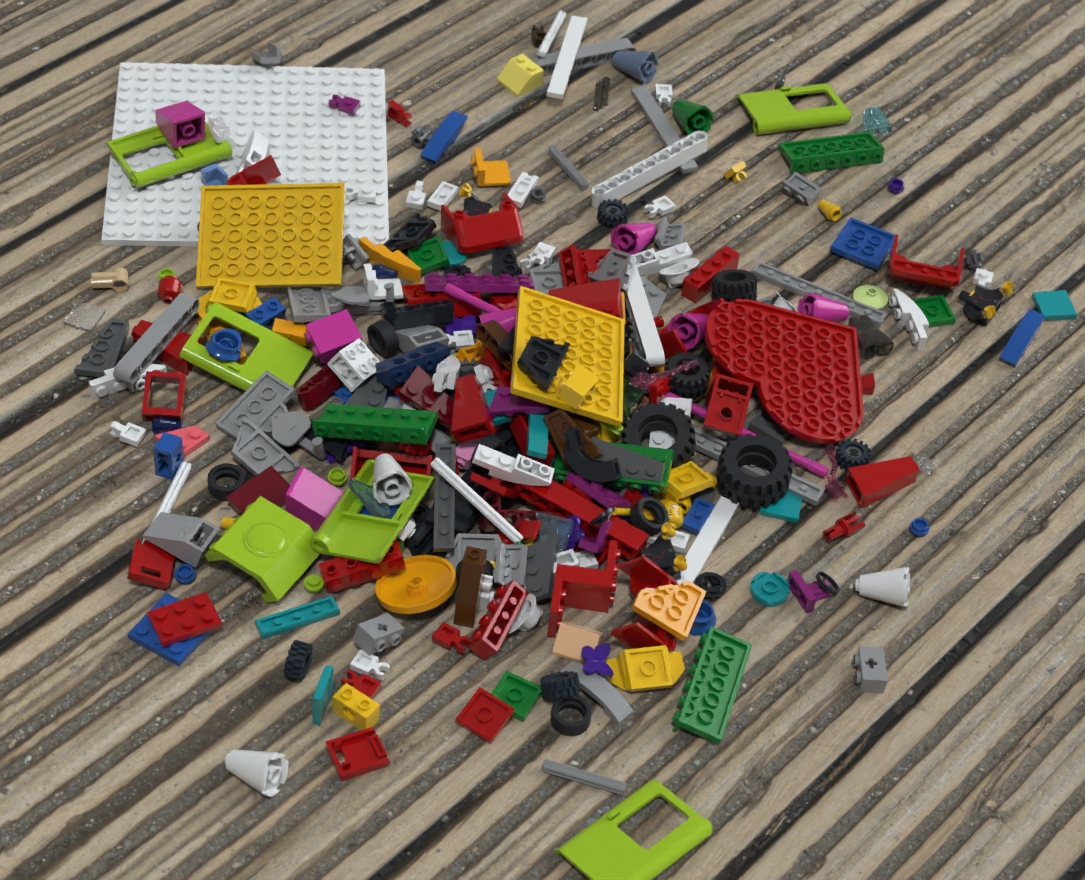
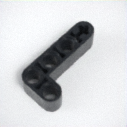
M450 299L397 307L395 302L380 304L381 320L389 322L395 331L447 323L455 320L453 301Z

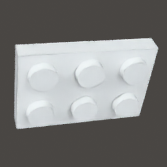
M664 397L660 401L665 402V405L668 406L670 403L676 405V409L681 408L685 411V415H688L691 419L692 399ZM664 429L650 431L649 447L668 449L675 443L677 437L672 432Z

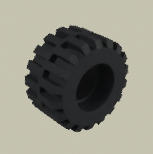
M740 269L725 270L715 274L712 277V299L723 298L727 302H733L735 299L756 301L757 276L752 272Z
M681 352L680 354H673V356L666 360L663 376L671 377V380L668 382V386H671L670 392L682 398L696 400V398H701L703 394L705 395L708 390L711 368H709L710 364L706 362V359L700 358V355H694L691 352Z

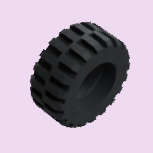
M653 402L648 403L647 407L642 405L638 407L637 412L633 411L629 415L630 420H625L623 424L624 429L621 432L622 444L643 446L641 440L647 433L657 429H664L672 432L677 437L675 443L668 448L674 451L671 469L690 462L691 457L694 456L696 446L694 426L691 423L690 417L685 415V411L681 408L676 409V405L670 403L668 406L665 405V402H659V404L655 405Z
M745 434V437L738 436L734 441L730 440L721 450L716 475L718 486L723 491V494L727 498L731 497V501L736 504L739 502L744 507L748 505L752 506V508L770 506V503L775 504L779 499L783 498L789 489L793 471L792 458L788 455V450L785 447L782 448L780 442L773 441L772 437L767 436L766 438L762 434H756V436ZM756 465L764 468L770 474L759 477L751 476L744 473L740 467Z

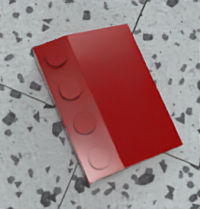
M620 278L552 289L548 292V295L623 319Z
M424 284L401 285L404 298H402L404 306L450 299L453 301L455 317L468 315L476 317L481 315L480 309L462 300L455 299L443 291H425ZM466 292L474 297L481 299V294L479 292Z

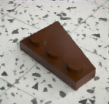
M559 409L543 418L569 470L571 466L568 464L563 453L564 450L570 448L566 443L565 434L567 429L578 425L563 409ZM579 427L583 446L588 455L595 458L604 454Z

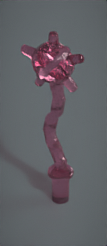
M698 359L688 362L683 361L682 365L651 375L639 372L634 378L629 379L630 386L635 385L639 389H646L658 377L673 375L681 370L687 372L689 369L699 366Z
M826 444L824 450L828 453L832 462V469L830 470V476L826 477L829 483L825 485V488L828 490V494L835 499H838L840 496L847 498L848 495L844 492L843 482L836 479V471L838 469V463L834 456L836 448L833 444Z

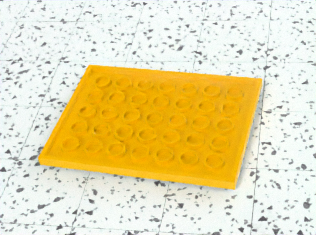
M345 184L202 186L196 288L213 289L219 277L253 283L256 288L342 286Z
M520 286L517 296L510 393L620 427L623 422L625 319ZM531 336L552 339L554 344L563 345L565 342L570 343L547 391L517 363ZM582 365L600 378L593 391L576 410L557 397L560 392L558 387L563 379L567 378L572 369L576 371Z

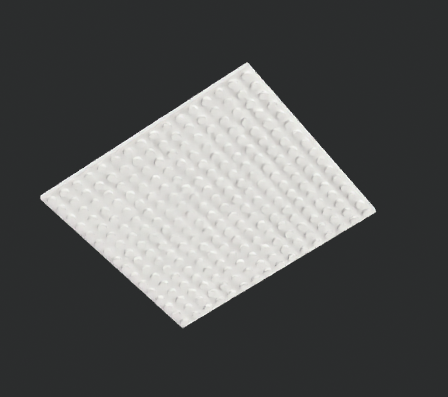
M120 62L112 140L157 126L155 110L183 101H189L205 112V122L208 126L209 117L216 118V116L224 118L229 124V134L234 139L231 145L233 155L232 157L214 162L228 174V179L236 174L243 158L241 155L252 131L255 130L268 139V149L265 158L272 155L281 173V176L266 184L344 183L343 239L347 234H351L358 241L360 238L366 237L375 246L380 243L384 244L389 239L385 69ZM333 94L340 96V98L345 96L360 100V107L354 115L338 111V107H330L329 99L332 100ZM165 143L123 156L131 169L137 173L177 160ZM110 154L101 239L102 245L198 247L199 231L197 225L200 221L201 188L204 186L201 181V169L214 163L140 188H135V186L130 184L129 178L113 155ZM359 185L376 186V203L358 202V198L347 200L346 187L353 186L359 188Z

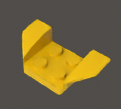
M219 277L213 289L198 298L200 304L194 315L206 311L209 304L214 302L233 311L248 313L262 303L257 296L255 284Z
M690 461L679 467L672 468L667 491L653 494L652 497L659 500L662 504L669 501L679 503V499L688 497L706 488H715L718 483L717 477L703 471L694 462Z
M665 645L626 649L620 652L617 658L606 659V663L613 670L614 675L613 677H603L625 692L671 688L684 672L685 666L681 651L668 652V648Z

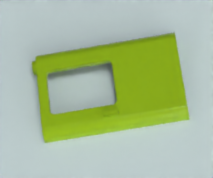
M828 83L792 88L787 86L776 90L736 94L735 97L736 100L742 102L752 116L755 135L846 124L851 119L850 110H848ZM825 92L832 100L834 106L796 110L786 96Z
M206 122L205 139L174 149L158 125L107 142L109 151L129 178L130 184L135 186V188L203 167L233 155L231 145L227 140L219 143L214 140ZM165 143L177 160L137 173L131 169L123 156Z
M217 302L209 304L205 312L206 315L190 336L179 355L180 358L244 391L266 370L293 387L303 370L308 369L314 359V355L309 349ZM217 318L259 340L243 365L236 362L222 361L210 355L206 347L197 342L212 319Z
M367 460L311 539V547L322 554L370 563H380L435 481V477L406 472L411 479L413 488L409 493V497L403 501L392 519L359 514L373 494L372 484L375 460Z
M652 779L557 848L554 853L556 855L561 854L590 880H653L711 836L712 824L659 781ZM661 796L684 814L688 820L651 848L643 849L617 826L653 799Z

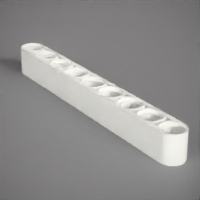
M696 131L596 185L591 190L592 206L598 209L599 204L603 203V200L607 202L608 199H611V201H614V199L619 200L706 152L707 133Z
M635 262L629 289L627 292L622 290L625 303L633 323L638 346L650 364L648 367L664 366V350Z

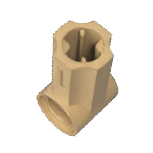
M115 268L112 272L91 273L92 288H112L117 292H123L128 288V271L124 268Z

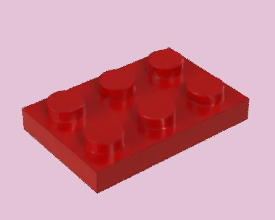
M207 592L147 612V617L162 647L222 627V621Z

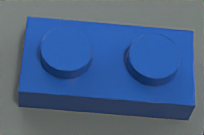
M697 497L684 518L681 528L698 535L713 511L715 504Z

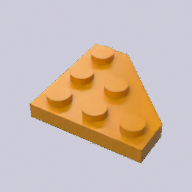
M690 581L682 582L678 585L660 586L652 590L643 589L637 594L631 609L684 641L689 634L706 591Z

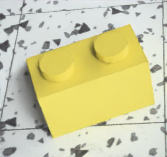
M520 54L509 60L497 77V81L519 97L542 86L544 70L524 54Z

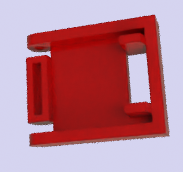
M136 537L127 579L167 590L170 584L175 556L147 540H144L142 544L140 543V538ZM144 569L147 571L160 574V576L155 577L149 574L140 572V570Z
M374 727L325 741V748L341 782L390 765L387 753ZM341 752L346 761L342 765L336 755Z

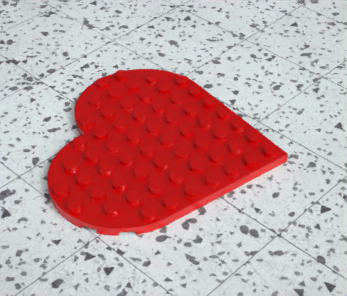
M735 299L733 302L724 301L710 312L704 326V337L711 354L730 374L742 381L757 386L764 408L781 427L799 439L818 444L839 443L844 439L850 438L856 432L863 419L857 328L749 299Z

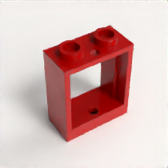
M160 370L146 372L141 412L143 421L182 424L187 384L185 374L178 371L165 373ZM152 382L179 384L176 409L149 407Z

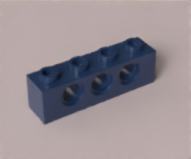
M434 342L375 363L377 381L392 387L407 381L417 366L426 374L435 371L437 365L450 356V347Z

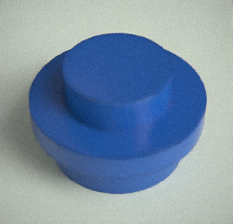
M916 518L910 523L909 528L914 535L925 536L928 534L929 525L925 519Z
M182 564L175 571V579L180 583H190L196 577L195 570L189 564Z

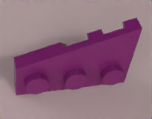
M498 386L489 407L492 418L495 417V414L513 416V413L524 412L525 414L548 413L552 408L550 405L510 393L511 387Z
M569 472L565 478L608 509L611 507L630 508L632 502L607 489L600 483L588 480L576 472Z

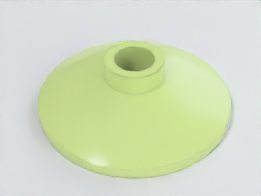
M862 285L853 292V300L878 310L883 309L887 305L888 296L879 287Z

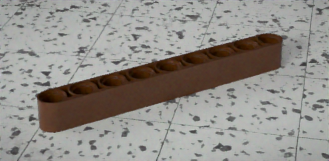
M495 320L477 325L475 333L478 339L512 373L513 353L503 351L502 354L496 352L499 345L508 335V332ZM552 406L550 413L559 410L560 408ZM564 410L590 439H592V436L596 437L598 435V425L591 418Z

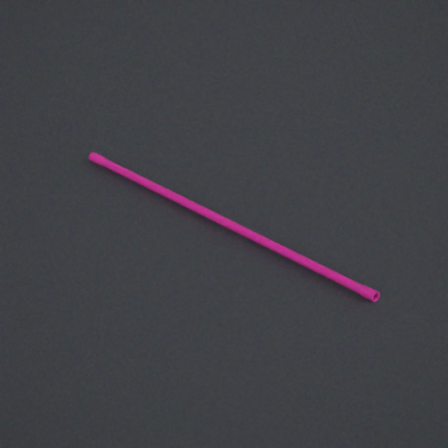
M450 283L445 286V294L462 300L486 313L501 311V309L464 292ZM624 370V380L650 392L651 382L641 377L637 379ZM667 391L665 396L672 398H682L670 391ZM692 403L691 413L705 419L707 409ZM743 427L742 437H745V434L756 436V433ZM787 449L792 462L825 479L830 468Z

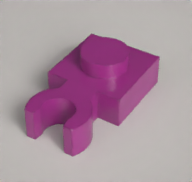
M333 94L332 100L329 99V106L333 108L338 107V111L354 115L360 107V100L347 96L340 98V96Z

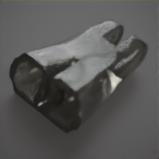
M862 315L860 321L856 316L849 318L848 325L857 328L858 348L864 359L873 358L875 355L879 357L886 356L892 351L894 347L892 340L867 315Z

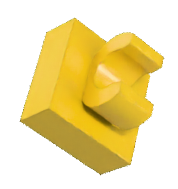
M742 161L725 172L724 176L726 179L732 177L733 181L738 183L741 179L743 180L747 177L746 173L742 171L747 166Z

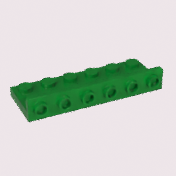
M870 131L778 144V150L790 163L791 174L795 171L797 173L882 163L885 149Z
M327 404L320 419H313L312 426L315 436L426 445L437 422L438 413L437 411Z
M612 443L664 463L663 481L621 477L617 480L598 483L602 486H611L614 489L625 487L632 491L637 489L638 492L648 490L654 494L667 491L674 456L673 449ZM558 450L553 478L558 482H565L567 474L575 471L572 468L567 469Z
M711 626L707 633H702L699 639L701 647L697 648L693 657L696 659V662L692 663L688 674L691 676L690 679L687 678L682 689L685 691V694L680 696L677 703L680 709L679 711L676 710L671 722L674 723L672 729L674 732H677L679 727H682L719 744L730 716L752 644Z

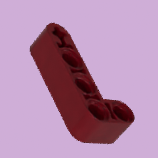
M328 365L323 367L296 390L302 409H313L344 384Z
M492 490L485 492L481 497L485 501L486 498H490L493 501V505L490 506L505 520L510 518L513 521L511 526L517 531L520 522L526 518L541 521L538 534H548L559 524V517L551 511L501 510L500 495ZM479 511V525L482 530L486 532L500 531L494 524L488 523L486 517Z

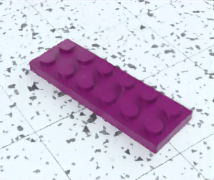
M428 273V275H424L425 291L444 292L445 286L448 283L462 289L464 292L518 293L520 286L535 290L532 277L525 274L518 275V277H511L509 274H501L500 277L493 276L492 274L475 276L472 273H466L464 276H457L456 273H447L446 275Z

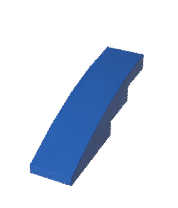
M452 111L426 144L420 154L421 159L436 164L441 154H445L449 145L455 142L468 116Z
M1029 308L999 357V361L1016 367L1020 358L1023 357L1028 346L1032 343L1046 316Z

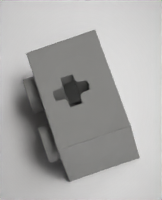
M389 613L358 624L353 641L368 655H371L391 646H396L401 641L404 627Z
M859 646L857 654L853 656V666L857 669L855 671V683H858L859 692L884 693L888 681L884 648Z

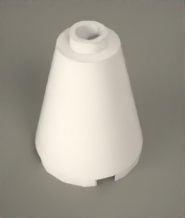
M381 454L374 461L372 484L374 498L381 504L383 502L391 506L402 503L409 497V493L413 488L411 479L390 454Z
M910 567L860 575V579H856V591H859V595L901 607H908Z
M232 750L225 757L226 769L268 797H273L280 791L277 787L280 783L284 784L288 774L289 763L288 760L284 759L286 755L279 752Z

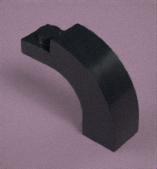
M579 426L566 430L565 440L570 448L564 450L563 453L568 464L576 473L595 482H608L622 477L618 458L609 460H596L592 458L584 449Z

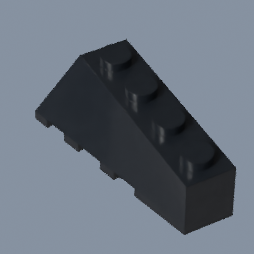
M629 318L624 327V370L639 379L648 372L650 364L643 356L637 344L633 323Z

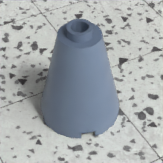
M618 51L613 55L612 62L614 67L638 81L650 83L657 72L654 69L655 65H658V56L652 51Z

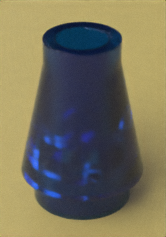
M380 263L378 265L373 264L372 270L376 271L377 279H397L398 270Z
M161 416L152 419L153 433L160 434L181 429V420Z

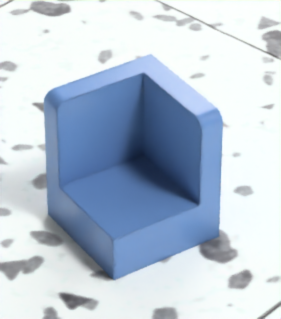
M214 163L201 169V181L204 186L228 185V174Z

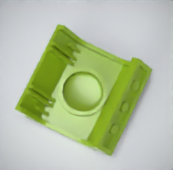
M260 496L255 502L245 508L246 511L233 521L234 524L230 528L222 532V537L210 545V550L204 556L209 562L227 560L256 578L265 589L261 597L267 603L279 601L321 553L315 551L310 545V541L315 533L307 523Z

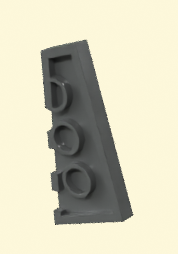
M110 319L99 334L98 340L94 341L88 354L85 353L82 357L80 365L74 368L75 374L103 377L104 370L114 368L118 363L125 342L129 321Z

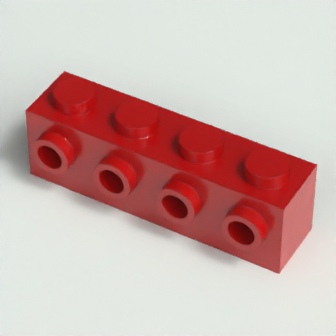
M572 244L558 252L564 287L591 283L588 277L589 269L586 265L587 257L582 250H578Z
M728 246L718 250L710 259L708 258L703 265L697 267L692 274L683 279L681 295L696 304L712 291V277L715 274L725 270L737 269L740 253Z
M397 539L380 563H370L343 557L318 563L328 594L406 569L404 557Z
M514 580L504 586L500 585L494 593L496 597L487 606V613L479 621V628L471 635L472 641L468 648L483 660L498 652L529 592Z

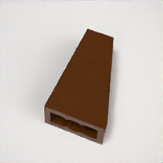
M470 546L466 547L453 622L455 625L474 628L479 611L482 583H484L487 550Z

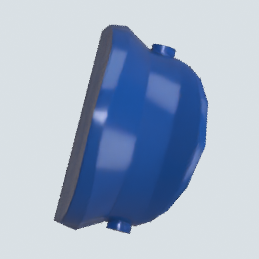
M222 329L211 335V339L206 342L205 347L210 355L222 361L236 362L241 355L242 339L236 330Z
M702 601L689 631V634L693 636L702 635L703 632L707 633L711 626L714 627L716 625L717 617L714 614L712 605L707 601Z

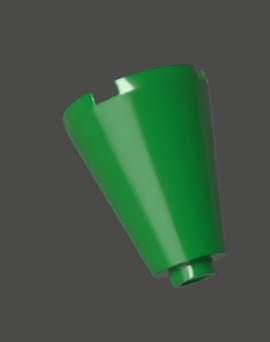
M683 99L675 101L672 106V112L688 135L696 131L707 133L710 130V124L714 117L708 107Z

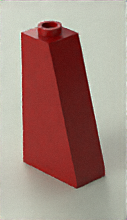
M140 320L138 325L133 327L131 335L134 344L153 323ZM180 331L156 359L188 376L194 364L180 358L179 355L191 335ZM199 338L197 341L201 345H203V338Z
M474 374L456 379L451 432L460 443L495 433L483 386Z
M911 456L848 468L845 482L861 509L915 483L919 467Z

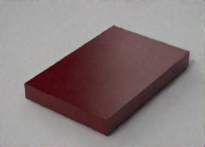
M269 466L228 495L226 501L240 515L246 511L245 508L249 504L255 502L260 496L278 507H282L286 504V493L290 484L272 466Z

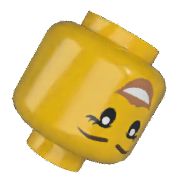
M665 502L663 505L668 511L669 523L677 530L683 525V509L676 502Z

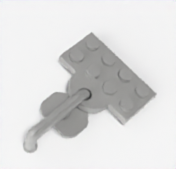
M390 282L384 285V289H386V302H394V283ZM346 286L336 292L325 291L324 287H286L293 322L300 324L314 322L330 316L331 313L346 309L350 315L380 314V304L384 303L369 302L370 298L367 289L361 286Z
M267 370L215 423L217 428L236 440L243 418L247 417L267 436H273V439L282 446L291 447L298 444L321 460L326 458L321 437H315L311 442L303 436L311 427L310 419L299 411L288 412L285 406L296 393L295 389Z

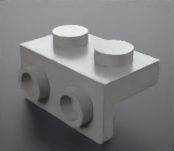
M268 42V51L252 52V58L257 63L262 64V66H272L274 63H280L282 49L275 43Z
M796 171L788 180L783 179L781 181L782 189L786 194H792L797 201L808 206L822 192L819 186Z
M662 217L661 223L658 225V233L655 235V243L660 251L683 242L687 229L685 223L668 224L667 217Z
M497 543V548L494 552L496 566L493 570L495 583L504 586L514 580L520 586H525L527 545Z

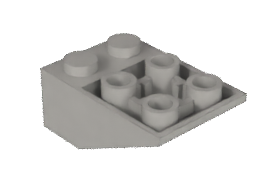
M431 325L395 331L399 339V347L404 353L434 342L448 346L449 342L448 336L439 327Z
M160 512L142 538L196 568L209 550L210 545L213 544L220 528L203 518Z

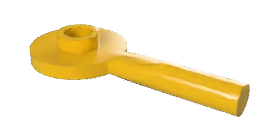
M614 507L615 511L611 513L615 516H630L631 509ZM642 508L643 514L648 520H656L650 511Z

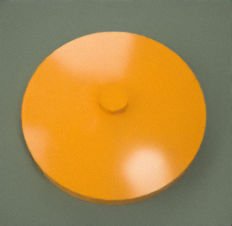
M418 555L404 559L406 569L382 576L377 579L375 584L376 596L382 607L394 613L414 614L433 609L445 602L455 591L457 576L453 565L446 559L433 555Z

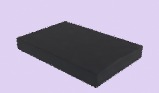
M468 485L482 497L484 489ZM456 489L454 533L458 534L465 532L476 507ZM435 501L425 519V524L434 526Z

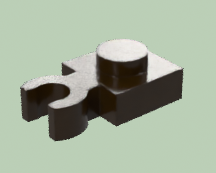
M533 24L531 37L534 44L540 46L547 32H544L543 26L539 29Z

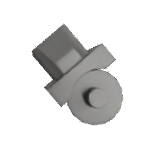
M347 234L343 239V259H347L353 268L358 270L370 256L362 250L356 238H353L351 234Z

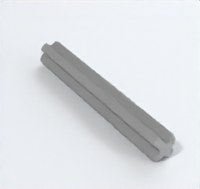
M555 145L549 146L548 153L581 190L587 189L589 182Z
M545 759L542 764V771L620 795H623L626 789L625 782L548 759Z

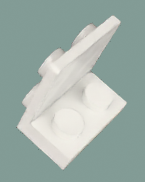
M364 264V287L367 289L370 300L379 301L386 299L384 285L390 282L394 283V300L404 298L399 278L377 279L376 271L372 270L371 264Z
M357 339L340 350L327 365L352 393L367 378L376 373L375 363L380 361L367 348L365 343Z

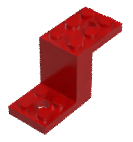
M716 359L703 408L707 409L703 427L738 437L742 433L753 384L742 381L730 374Z
M609 541L605 570L557 564L547 637L555 638L556 630H559L560 623L562 622L564 607L608 613L609 605L614 604L615 593L611 592H616L617 578L615 577L618 575L619 562L615 561H619L621 549H617L618 541Z

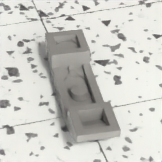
M571 661L560 670L561 672H577L580 688L604 707L603 713L618 725L633 714V709L624 697L602 676L596 673L592 675L585 674L582 671L583 664Z

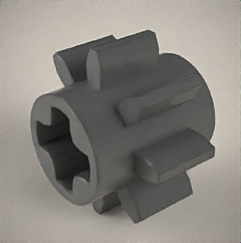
M421 126L411 132L413 134L411 137L412 143L417 147L421 146V148L426 146L430 140L429 138L432 136L428 128Z
M978 249L965 252L966 256L963 257L964 266L968 265L969 269L981 267V262L985 261L984 253H979Z

